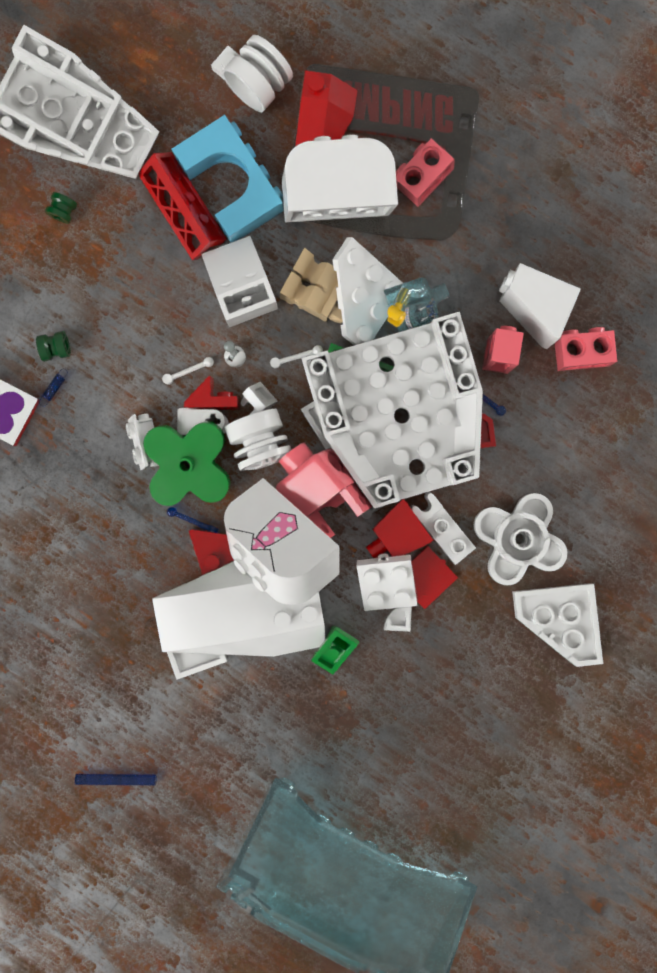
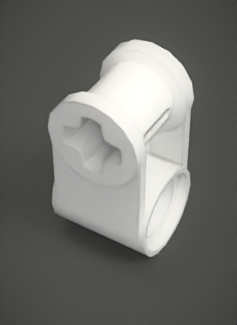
M177 409V432L182 436H186L200 422H213L215 417L221 421L217 425L226 433L224 427L229 422L227 417L218 410Z

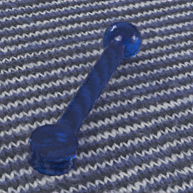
M482 394V400L493 407L499 416L506 414L504 406L497 405Z
M174 507L167 509L169 517L176 516L209 532L217 533L219 530L212 525H207L177 512Z

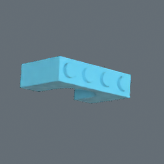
M223 115L172 148V152L189 180L218 163L238 165L247 173L249 183L245 193L238 200L215 214L219 226L230 243L240 240L283 212V194L277 186L273 188L268 181L270 175L264 165L258 166L254 160L256 154L250 144L246 143L244 145L240 139L242 134L234 121L230 123L227 117Z

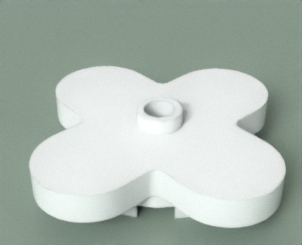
M537 493L523 496L519 499L511 514L502 509L490 507L481 510L474 519L476 535L482 541L494 547V551L488 561V572L495 582L502 585H513L522 579L529 565L544 571H555L565 563L567 559L566 545L561 539L547 531L553 515V507L545 496ZM517 534H521L523 536V542L521 544L516 543L515 539Z

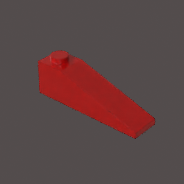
M305 70L295 147L303 142L314 141L316 137L329 136L331 140L342 139L354 118L357 90L332 74Z

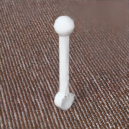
M316 345L312 350L282 359L275 357L271 359L270 364L276 369L283 363L323 352V348L320 345Z
M206 357L203 362L172 375L165 374L162 380L165 384L170 385L176 378L205 366H213L214 360L211 357Z

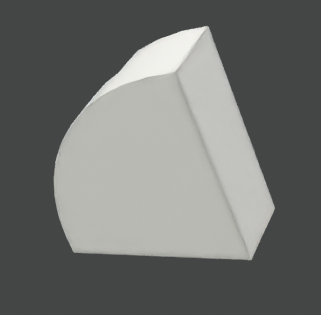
M412 606L392 610L385 620L383 629L410 632Z

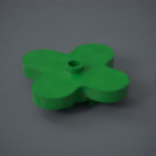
M208 421L200 422L186 436H182L170 426L160 425L154 427L145 435L143 442L144 450L160 466V469L150 482V493L156 502L161 505L172 506L180 502L191 491L201 500L213 503L220 501L230 489L229 475L215 463V458L225 445L224 432L217 424ZM183 461L189 462L190 468H187Z

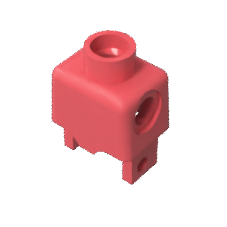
M302 443L279 460L288 476L281 480L275 489L330 538L335 533L319 513L321 509L330 506L337 508L346 501L358 517L372 508V505L358 488L355 480L332 448L313 454L306 443Z

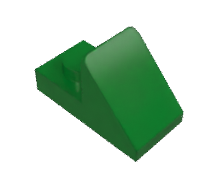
M332 625L326 639L314 653L311 661L333 675L357 647L359 640L337 626Z

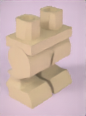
M304 248L293 267V272L291 271L280 291V299L289 304L298 305L299 309H304L325 322L328 319L340 324L343 322L342 312L337 304V271H334V267L330 263H316L314 255ZM301 281L309 282L311 285L305 286Z

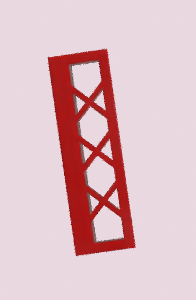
M153 153L138 175L192 261L198 260L201 254L209 247L221 245L227 238L173 153ZM152 169L157 173V184H154L149 176ZM164 190H167L171 196V206L164 200ZM178 212H181L185 218V227H181L178 222ZM192 234H195L201 243L197 249L192 244Z

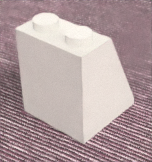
M520 263L515 271L510 269L500 286L499 292L503 293L500 299L501 304L541 347L548 349L560 339L581 289Z

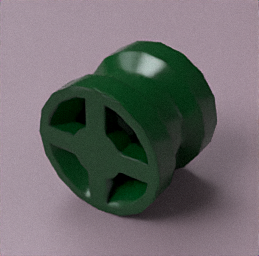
M53 192L51 195V205L46 207L45 213L57 221L69 224L72 219L70 214L76 209L78 204L63 194Z

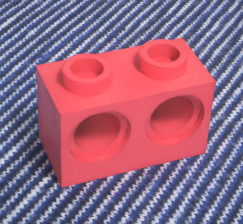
M432 138L426 144H420L413 153L414 157L407 164L403 163L396 171L397 189L417 207L454 170V158ZM429 158L438 160V163L432 166L427 165L425 162ZM412 177L420 179V182L416 185H409L407 183Z
M512 326L496 328L487 339L482 370L508 374L519 365L524 333L517 332V329Z
M604 327L589 329L588 333H579L578 330H567L562 332L560 339L555 342L558 371L608 367L617 362L614 330L605 331ZM594 341L601 343L603 346L602 353L594 349ZM568 344H573L576 347V356L571 355L567 351Z

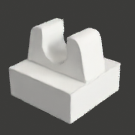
M261 382L248 387L242 393L244 397L241 400V405L245 406L250 403L254 407L250 415L268 410L277 402L275 397Z

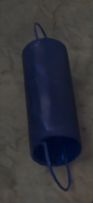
M57 373L41 398L44 397L48 402L51 401L65 381V377H61Z

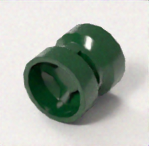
M64 331L55 332L53 336L44 334L36 337L37 351L43 362L51 361L54 357L58 356L60 358L71 356L70 343Z

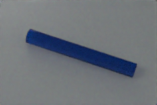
M156 774L75 775V785L156 786L157 782Z

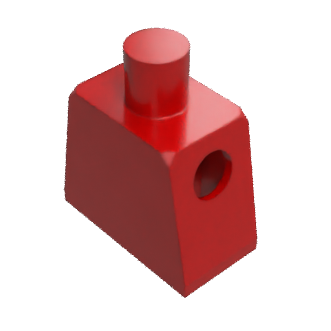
M402 499L372 528L378 538L367 545L366 549L373 559L378 558L379 555L387 551L391 557L402 556L434 540L407 502Z

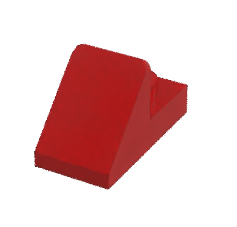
M208 376L184 401V408L240 410V399L238 396H233V392H218L217 396H214V380L211 376Z

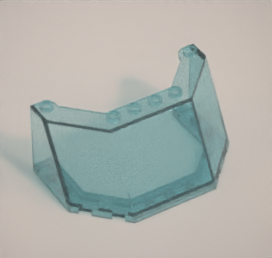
M275 777L265 792L216 888L223 893H227L228 890L231 891L230 899L243 909H247L248 906L252 908L250 915L255 919L357 973L360 970H368L370 973H449L478 886L469 882L470 878L460 872H454L453 875H445L403 863L399 856L379 851V847L375 843L368 840L363 842L355 838V833L343 827L338 829L331 825L330 819L317 815L298 796V791L294 788L295 784L286 778L278 779Z

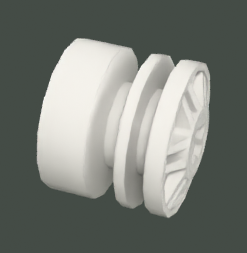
M252 35L246 42L247 45L240 49L241 57L234 56L222 70V75L231 90L245 104L258 112H263L275 99L274 91L280 92L284 88V84H287L293 78V72L283 55L271 43L259 35Z
M268 409L248 415L224 427L231 445H244V448L234 454L236 459L248 456V459L238 464L240 471L257 470L273 465L292 450L290 445L278 448V445L286 442L288 438L286 435L274 436L273 432L283 427L277 409Z

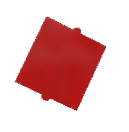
M429 546L412 560L417 602L424 609L458 578L445 564L446 561L440 559Z

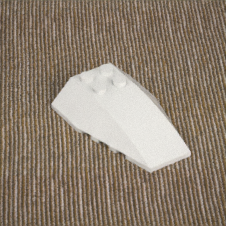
M23 25L12 46L14 59L0 84V135L29 150L136 179L159 131L139 112L123 101L115 90H111L93 70L87 68L73 52Z
M234 561L152 598L162 652L274 657L318 648L325 640V626L319 592L301 604L287 605L280 603L265 590L263 592L254 585L252 577L247 572L245 574L241 573L234 564Z

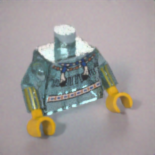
M424 277L383 290L388 305L387 321L396 327L398 333L423 326L439 316L437 303L450 298L444 283L430 288Z

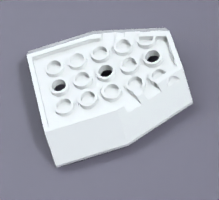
M460 312L433 319L431 323L338 351L328 353L327 350L301 358L324 437L374 508L442 487L479 478L483 390ZM388 357L393 360L394 368L392 371L384 372L380 369L379 361L382 358ZM403 408L409 413V419L406 423L401 424L394 419V412L397 409ZM414 459L422 461L424 465V470L419 475H414L409 470V464Z

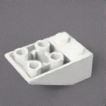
M250 236L201 254L229 327L278 309L268 278Z

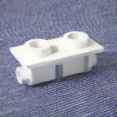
M141 414L138 416L139 420H137L136 415H132L128 419V423H126V431L129 439H133L135 449L132 450L135 464H139L140 470L148 467V463H150L151 467L159 466L146 454L143 445L145 435L154 428L152 418H149L148 414Z

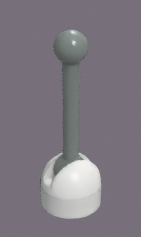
M232 341L225 342L224 349L226 351L224 358L226 363L234 368L242 366L246 360L244 350L239 346H235Z

